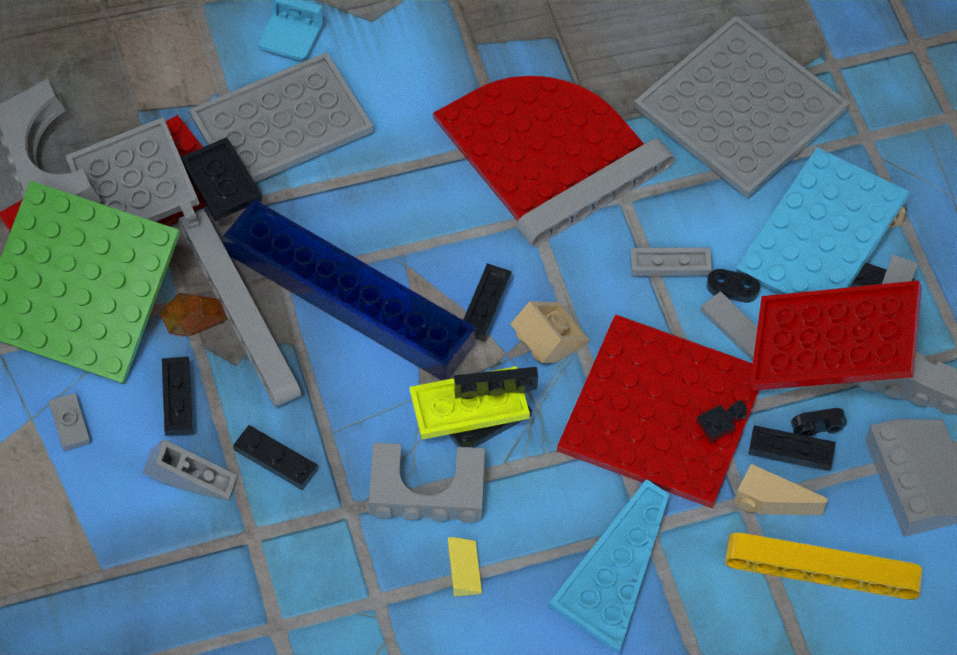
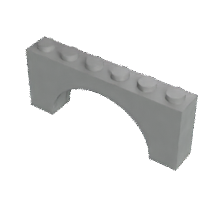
M49 79L1 103L0 132L4 136L0 138L6 150L10 151L7 157L12 167L17 170L14 176L18 184L24 189L21 191L22 197L25 195L29 182L33 181L97 203L101 202L95 183L84 168L67 174H51L38 168L36 156L39 140L47 126L66 111L58 91Z

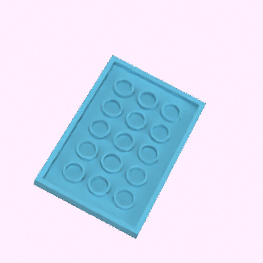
M817 147L737 265L736 272L750 275L757 279L760 285L778 294L850 287L909 197V191Z

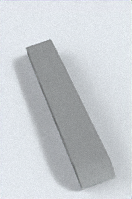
M655 138L526 213L516 223V229L532 247H537L666 171L674 163L675 156L660 139Z

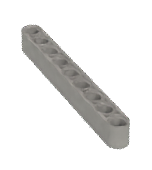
M205 210L195 211L200 226L189 229L184 216L178 218L183 236L273 405L277 407L300 397L301 392L296 379Z

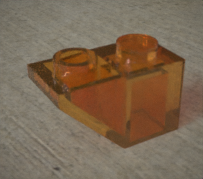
M178 293L160 312L169 334L187 337L220 325L227 320L222 310V305L217 298Z

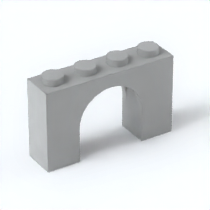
M373 443L369 515L382 519L393 516L403 517L408 520L431 518L434 521L454 519L465 523L481 521L485 448L457 447L456 473L452 484L439 494L426 496L412 492L401 480V444Z

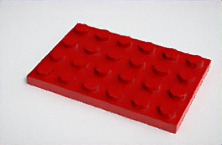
M920 281L761 296L750 387L753 391L914 377L922 291Z

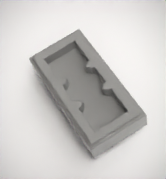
M73 393L48 400L63 451L90 444L76 394Z

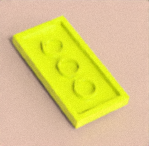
M517 366L499 370L517 369ZM454 378L409 387L421 440L525 420L530 417L524 393L510 392L500 396L482 395L473 399L455 398Z

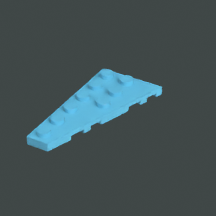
M647 479L550 600L548 606L618 655L620 654L669 499L667 492Z

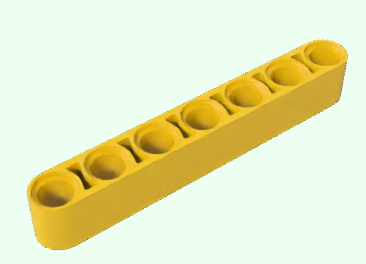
M732 533L728 536L725 564L738 570L911 600L920 597L923 568L918 564L746 533Z

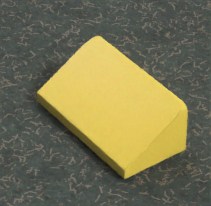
M448 537L453 597L482 594L476 541Z

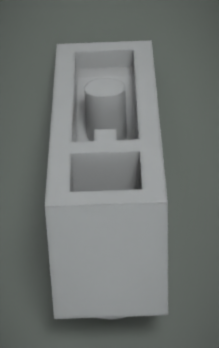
M165 439L151 449L142 472L166 485L226 501L230 498L237 478L236 474Z

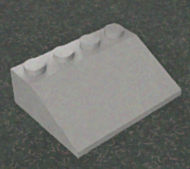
M895 419L870 425L865 442L903 537L957 524V452L944 421Z

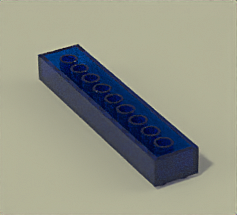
M255 199L223 235L224 247L229 256L441 381L450 378L475 345V326Z

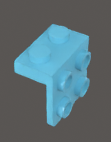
M271 0L272 16L259 41V48L295 60H306L323 25L322 6L312 1Z

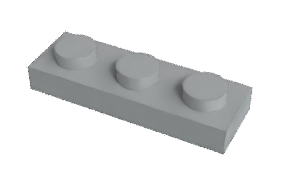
M710 247L631 248L630 250L631 276H708L712 272Z

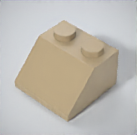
M529 301L510 324L516 331L518 339L528 345L532 350V356L541 363H557L590 341L559 302Z

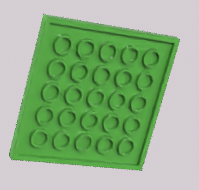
M30 181L0 258V342L125 384L181 231Z

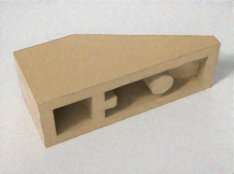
M751 464L737 490L734 503L738 504L745 511L758 514L823 515L828 498Z

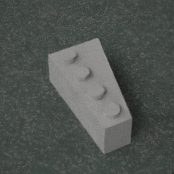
M916 352L914 377L852 383V385L859 386L866 391L873 390L886 394L890 398H901L911 401L918 406H928L939 409V411L946 414L953 413L957 415V369L940 361L930 363L924 357V354Z

